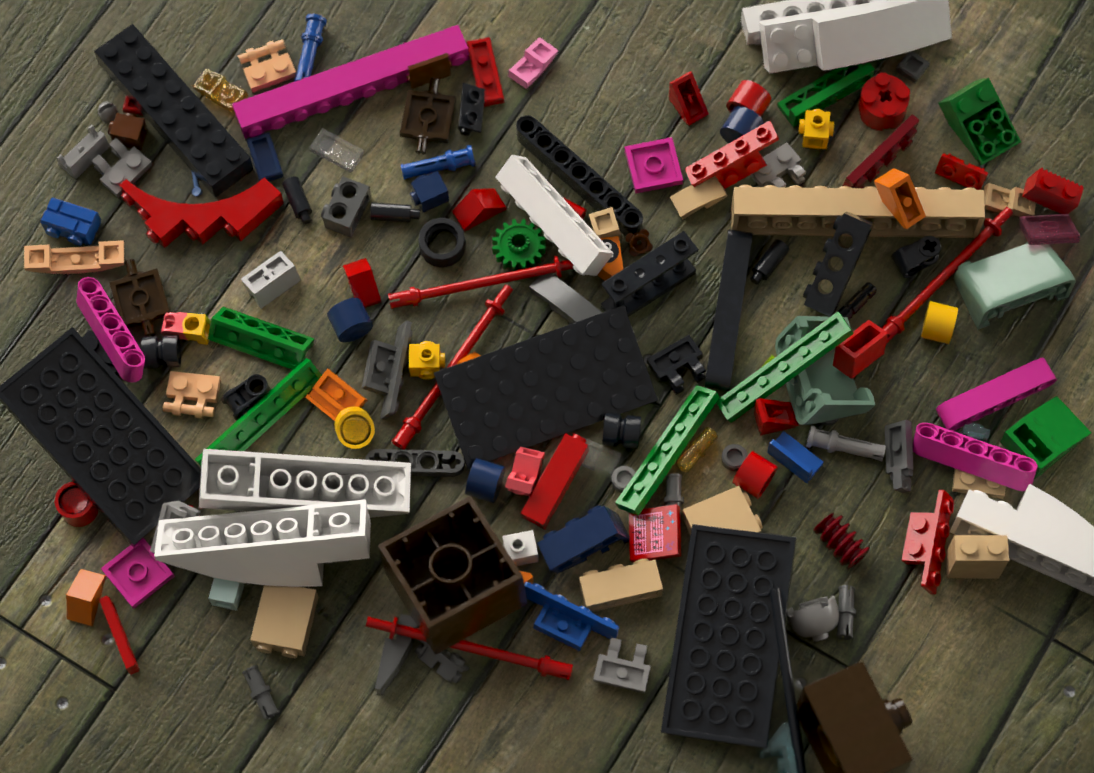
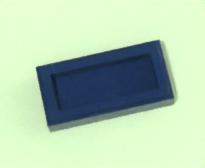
M270 133L246 139L259 181L264 177L269 182L283 178V172Z

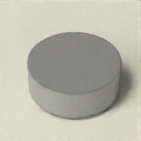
M620 466L614 470L612 485L617 491L623 492L636 473L634 469L629 466Z

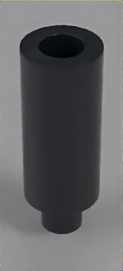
M296 176L287 178L283 181L282 185L295 217L301 219L303 224H308L312 221L310 217L312 209L300 180Z
M372 202L370 217L371 220L410 223L411 219H420V209H412L411 205Z
M775 239L752 269L754 274L750 280L754 284L758 285L761 280L769 278L789 252L788 245L779 239Z

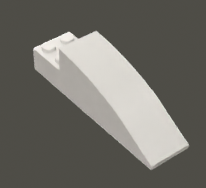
M884 0L759 21L764 68L769 73L818 66L823 71L910 52L952 38L948 0Z
M203 449L199 508L258 511L366 500L370 518L409 514L411 463Z
M1031 484L1027 487L1016 510L1007 502H997L988 498V495L982 491L968 490L950 533L955 535H1008L1009 559L1094 596V526L1071 508Z
M366 500L159 520L154 557L155 560L213 578L235 582L287 587L322 586L324 563L370 558L371 522Z

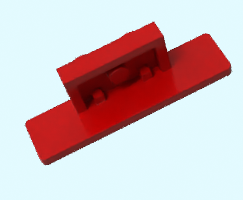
M768 121L686 167L685 171L693 187L715 176L723 188L726 189L767 166L759 151L778 141L779 137L772 123Z
M945 490L938 491L934 513H910L902 561L905 564L925 565L921 586L929 594L936 595L937 587L941 583V564L946 556L945 543L946 538L950 534V515L954 511L953 498Z

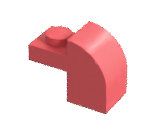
M520 446L516 452L513 469L507 478L505 488L518 495L530 496L538 483L545 452Z

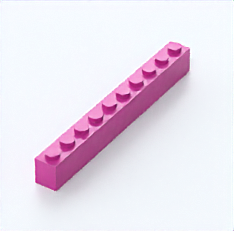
M459 25L233 103V109L244 139L259 136L271 129H280L288 123L303 121L308 116L326 113L331 108L339 105H348L356 99L371 97L376 92L394 89L399 84L408 82V66L448 53L452 66H459L469 60L468 46Z

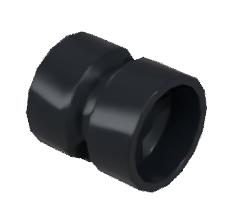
M179 335L163 336L162 340L157 336L142 337L141 351L145 356L144 369L160 368L161 364L165 368L181 367L182 356Z
M606 413L602 445L617 447L621 443L624 448L638 449L641 417L627 415L625 419H622L620 414Z

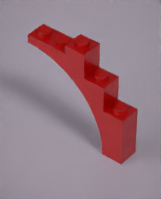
M265 177L254 186L233 197L202 204H183L156 198L137 188L127 179L119 184L123 201L129 207L134 205L138 209V215L145 221L144 223L148 231L146 233L147 237L154 244L160 243L164 248L184 231L193 241L197 239L202 245L221 228L229 236L233 237L235 235L242 241L284 204L281 192Z

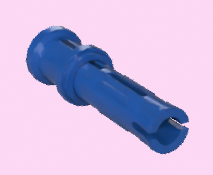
M308 14L306 16L307 26L305 33L301 36L304 45L294 82L301 80L302 77L307 78L311 76L317 47L323 41L321 37L322 29L327 24V20L320 15Z
M468 145L466 149L453 152L447 150L445 155L400 164L404 180L445 169L453 172L459 167L476 166L471 145Z

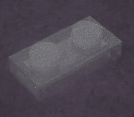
M323 128L310 146L311 152L351 173L364 155L363 149Z

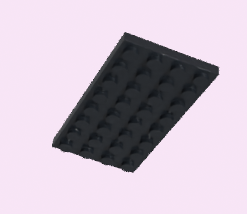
M624 305L433 373L467 469L472 467L476 458L489 462L516 452L520 446L527 448L605 420L606 413L622 414L658 401Z
M73 327L0 385V402L132 547L157 526L163 503L173 501L185 502L200 488L201 468Z
M692 524L661 733L767 749L780 663L769 589L780 588L784 619L786 621L797 543L796 537Z

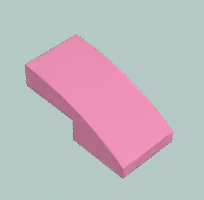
M538 38L525 50L524 57L509 70L508 77L527 89L549 66L558 54V50L543 39Z

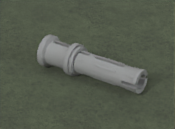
M813 425L810 427L806 444L808 448L814 446L827 449L829 453L836 450L879 461L883 460L886 445L838 435L839 433L835 430L828 432L816 429Z

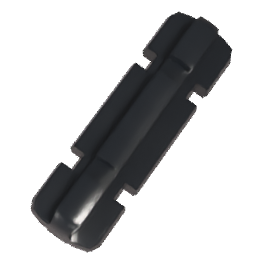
M867 282L837 312L843 317H848V320H850L852 315H855L868 302L867 300L876 294V287Z

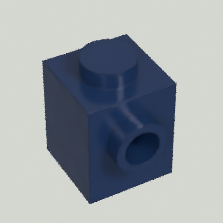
M438 171L429 175H421L414 182H411L412 192L409 193L415 207L420 206L423 213L449 202L448 190Z

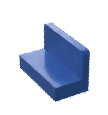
M785 431L776 440L772 439L769 443L767 453L805 483H808L823 466L824 462Z

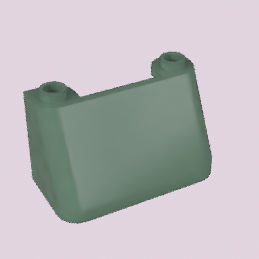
M1039 237L1030 239L1024 245L971 263V261L962 263L958 266V271H956L953 277L977 330L989 326L988 319L995 316L1001 318L1004 312L1047 297L1048 300H1051L1054 296L1057 301L1069 297L1076 283L1072 272L1045 239H1039Z
M796 316L776 339L775 350L777 356L830 317ZM843 317L850 326L848 317ZM835 348L786 383L796 420L801 425H813L867 413L875 406L874 396L868 388L860 387L857 389L854 378H849L833 366Z

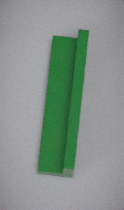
M870 62L866 65L860 63L836 68L777 103V107L794 128L799 125L800 119L805 118L806 110H824L855 92L874 76L875 69ZM853 66L857 68L856 71L845 76L846 70ZM831 79L839 80L826 88L827 81ZM810 91L818 92L812 97L806 99L807 93H809ZM792 102L798 103V105L791 108L790 111L786 107L788 104Z
M224 306L211 318L208 340L292 370L305 360L306 352L313 346L315 339Z

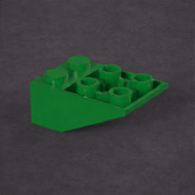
M989 78L978 79L938 102L948 124L980 165L987 163L1021 142Z
M1056 396L1010 427L1004 433L1000 443L1009 451L1033 459L1037 463L1034 478L1036 479L1086 439L1092 432Z

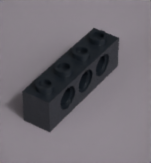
M845 212L843 216L838 215L833 225V229L836 230L833 239H827L822 251L826 253L823 262L818 261L814 268L813 275L816 278L813 284H808L804 291L803 297L806 298L805 306L829 317L835 314L874 223L849 212ZM842 234L851 235L853 238L851 247L842 245L840 240ZM832 257H839L842 260L843 267L840 270H836L831 266ZM826 279L832 283L833 289L831 292H824L821 289L822 280Z

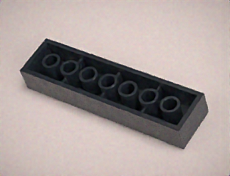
M133 23L94 51L97 61L103 70L140 110L143 116L215 198L254 170L251 157Z

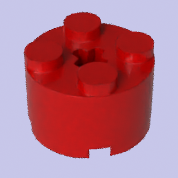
M881 72L869 79L862 88L858 104L860 118L863 123L877 131L898 127L903 122L910 101V89L899 78Z

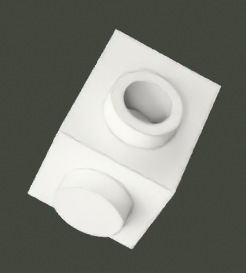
M533 530L502 536L503 546L516 566L539 562Z

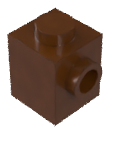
M116 113L114 121H111L108 127V134L111 136L112 141L117 138L125 147L131 149L135 147L142 151L148 133L145 119L139 118L132 113Z

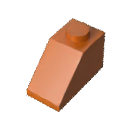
M893 168L874 180L882 202L904 229H908L926 217L909 174Z

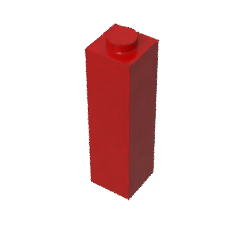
M565 433L521 511L523 519L544 530L546 529L589 452L586 439L577 434L570 436Z

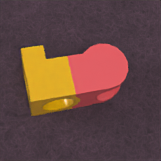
M169 312L164 316L161 334L163 336L179 335L180 339L197 341L199 344L208 345L211 321L205 314Z

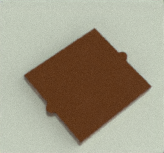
M448 53L408 66L409 75L407 79L410 81L411 88L414 89L429 84L430 78H434L435 81V78L440 80L451 76L450 67H452V63L449 61Z

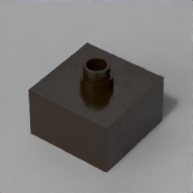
M471 496L378 545L385 574L435 655L527 605L522 574Z
M863 661L803 687L797 703L799 723L824 773L906 772L913 759L901 734L903 729L912 725L910 713L901 698L890 700V702L887 699L882 700Z

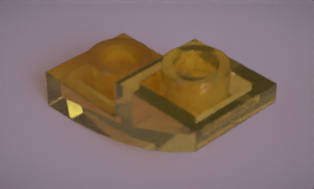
M207 68L193 84V88L234 114L232 104L248 97L246 90L227 82L224 76Z

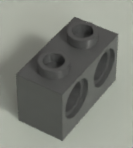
M343 176L340 183L334 185L331 193L332 199L329 204H325L321 217L323 218L325 228L352 238L371 199L370 186ZM347 194H355L352 198H345ZM338 214H344V215H345V216H344L343 218H341V219H336V218H334V217H335L336 215H338Z

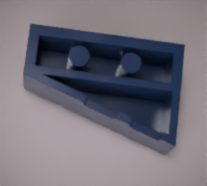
M599 505L590 509L587 512L588 515L583 518H575L565 524L566 527L558 532L554 530L545 534L543 540L537 544L549 569L558 574L587 561L588 556L601 550L602 554L610 551L608 546L615 542L623 540L624 544L628 543L629 534L619 514L606 506Z

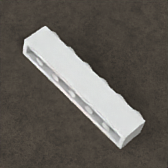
M511 155L495 177L502 184L501 188L506 193L512 195L516 200L515 204L529 214L530 221L545 232L544 236L549 241L555 243L559 248V253L573 263V268L577 273L583 276H597L614 253L526 157Z

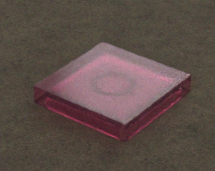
M1069 214L1020 217L1019 225L1029 245L1079 243L1080 234Z

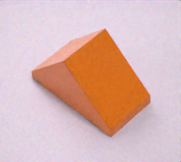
M80 569L66 594L67 620L93 626L100 602L99 598H101L107 575Z

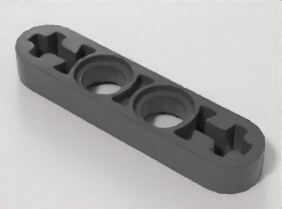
M374 449L368 452L365 460H375V457H380L381 461H388V457H391L390 461L396 462L399 457H406L409 459V463H411V476L455 477L460 475L465 468L463 456L456 451ZM424 458L434 459L435 465L431 469H424L420 465ZM438 458H442L443 463H451V459H456L458 464L455 466V469H450L449 464H442L443 469H439Z

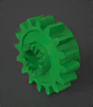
M512 219V225L509 226L504 222L503 230L496 229L497 237L492 238V245H494L492 252L496 254L497 263L503 262L504 269L509 267L512 271L535 267L536 261L542 262L541 254L546 252V246H544L546 239L542 237L541 228L535 230V224L530 223L529 226L526 225L525 219H522L521 224H517V221ZM522 244L524 246L517 248L514 245Z

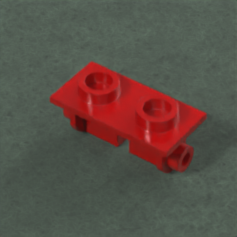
M943 153L935 170V174L967 188H975L976 190H981L988 176L985 168H980L971 163L966 165L964 160L952 156L951 153L948 155Z

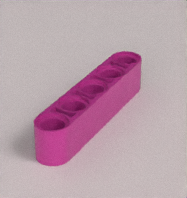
M91 277L81 279L78 283L76 298L79 309L121 378L131 383L139 381L143 375L145 362L143 352L99 281Z
M1039 358L943 402L936 408V411L946 429L954 431L1048 388L1057 381V378L1045 358Z
M920 423L916 426L912 450L915 454L1018 491H1026L1029 484L1033 485L1037 470V463L1033 459L931 423Z

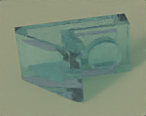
M788 722L780 726L768 742L767 748H764L759 758L780 756L777 759L778 773H797Z

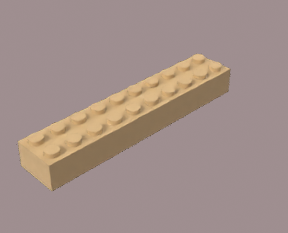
M741 185L734 187L731 229L752 232L753 235L834 236L836 230L833 229L836 218L838 215L843 216L845 212H849L874 223L869 237L934 236L939 238H975L979 234L985 219L984 190H976L975 188L952 190L948 187L939 189L916 187L915 190L926 217L908 229H904L884 205L877 188L873 186L860 189L849 186H841L839 188H827L825 186L802 188L801 186L794 185L788 188H778L774 185L764 187Z

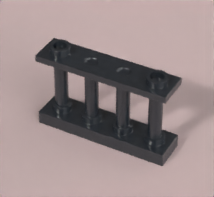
M682 231L601 283V286L610 296V298L601 303V308L606 312L624 305L627 315L630 317L695 275L696 269L688 258L697 253L699 249L685 231Z

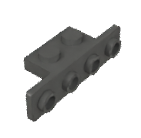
M405 321L398 326L394 346L377 340H373L370 343L361 389L384 395L380 419H388L397 412L399 407L397 396L404 382L402 371L408 361L407 345L410 343L413 331L410 330L412 324L410 321Z

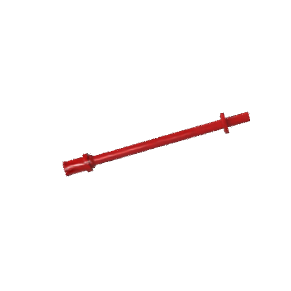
M1005 207L993 220L986 218L983 221L985 228L898 316H889L887 318V323L882 327L883 330L888 332L886 345L897 333L901 334L904 331V323L958 270L959 265L965 263L991 235L998 237L1002 234L1000 226L1013 214L1009 207Z
M554 256V263L423 290L415 289L413 286L409 287L410 290L388 293L389 300L400 299L399 301L390 302L391 309L412 304L414 307L418 306V303L424 299L556 273L558 278H562L561 271L574 269V265L570 260L559 262L558 256Z
M505 284L494 301L488 299L485 301V306L488 308L447 368L457 365L459 360L469 354L495 315H504L505 311L502 305L513 291L510 286ZM435 383L414 415L409 418L405 417L403 420L404 425L392 440V443L399 449L405 450L414 435L422 430L421 421L440 395L437 383Z
M369 616L367 618L365 627L389 632V639H393L394 635L397 634L427 642L420 629L398 624V617H394L393 622ZM465 640L449 647L533 668L543 677L550 675L569 681L573 667L571 663L552 660L547 655L537 659Z

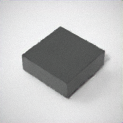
M910 51L897 65L896 71L913 83H916L928 69L930 63L913 51Z

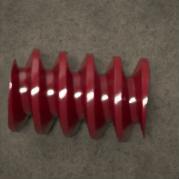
M831 513L817 524L813 532L815 534L822 533L820 536L821 542L829 541L827 549H835L833 556L835 558L842 557L840 564L842 566L849 564L848 570L866 556L870 547L861 549L860 546L864 540L854 541L853 538L857 532L847 533L846 531L850 524L840 525L843 516L840 515L834 518V513Z

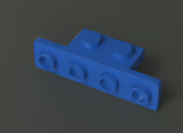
M525 582L526 599L543 606L533 629L578 651L583 647L591 630L610 640L611 638H617L619 626L611 619L601 618L584 606L578 607L570 603L562 595H554L547 592L539 584Z

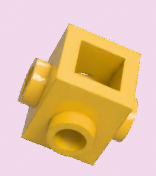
M820 109L806 110L805 118L799 121V134H803L802 147L827 149L829 136H833L834 122L830 121V112H824Z
M431 341L409 344L410 377L433 379L435 378L434 372L445 368V353H441L440 344H435Z

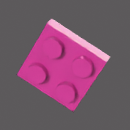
M672 137L625 146V155L635 194L683 184V177Z
M144 538L133 547L131 545L101 568L102 572L107 575V578L133 609L175 577L165 563L155 560V553L150 552L151 546Z

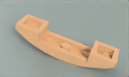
M124 240L99 242V246L51 249L50 245L24 246L25 271L49 274H79L104 271L124 265Z

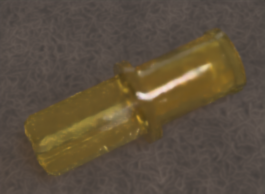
M705 427L697 439L688 444L689 448L676 464L681 471L688 472L700 457L706 456V450L718 438L717 433L713 429Z

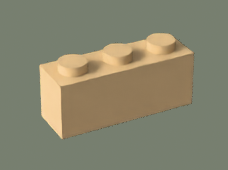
M640 559L635 561L634 565L624 567L623 564L609 567L607 571L598 572V570H591L579 577L584 606L591 610V612L661 597L663 593L656 560Z

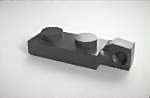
M903 420L885 426L886 473L890 474V478L893 480V490L906 493L911 491L912 480L910 477L913 476L911 422Z

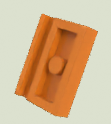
M328 368L313 386L310 394H307L305 397L334 421L343 409L348 407L362 408L367 402L364 396Z

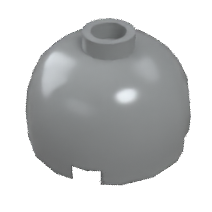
M826 596L799 604L800 610L794 611L793 607L787 609L786 616L791 629L803 638L812 637L813 641L828 638L827 632L833 630L839 620L835 596H831L829 600Z

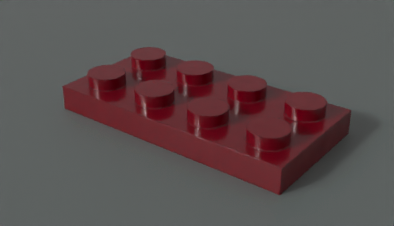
M912 114L846 177L843 186L863 189V185L867 181L872 183L881 173L879 170L884 165L888 167L893 163L900 149L904 152L912 144V138L918 132L916 127L920 120Z

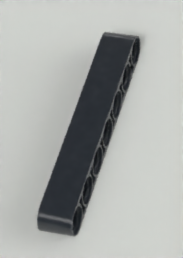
M525 115L517 120V140L597 212L607 209L611 205L620 207L615 209L614 213L620 232L623 235L637 233L643 228V215L641 211L537 119ZM528 128V129H531L532 131H531V132H523L522 130ZM545 143V144H548V145H550V146H548V147H546V148H543V147H540L539 145ZM558 159L567 160L565 163L557 162ZM576 174L584 175V177L580 179L575 178L574 176ZM598 189L602 192L600 194H594L591 191ZM633 220L636 221L637 224L629 225L626 222Z
M728 229L705 388L730 390L753 236L752 232Z

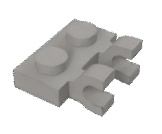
M115 138L109 146L112 148L111 152L120 160L111 168L98 154L92 160V163L95 165L94 169L103 175L100 178L101 184L119 198L122 195L119 184L125 179L134 184L152 166V162L135 147L128 151Z
M786 142L763 157L767 166L750 175L759 187L774 185L778 188H785L786 183L780 178L781 176L788 173L793 182L798 186L805 182L803 176L806 174V171L800 166L801 158Z
M611 638L607 656L599 654L593 681L645 693L651 666L644 664L647 646L642 644L636 645L632 662L618 658L621 640Z

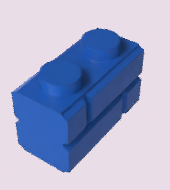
M51 198L47 210L41 219V224L45 233L53 238L62 236L68 238V241L74 245L81 246L83 243L90 246L101 224V219L96 211Z

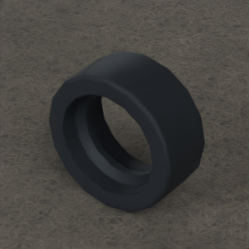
M447 218L433 219L426 223L420 231L418 238L420 252L429 264L442 268L452 266L464 255L466 248L464 231L455 221ZM440 231L450 232L456 237V247L449 253L436 254L428 248L429 237Z

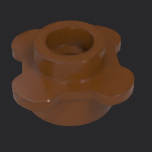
M641 229L637 233H628L625 240L629 243V253L632 256L652 250L653 245L648 239V230Z

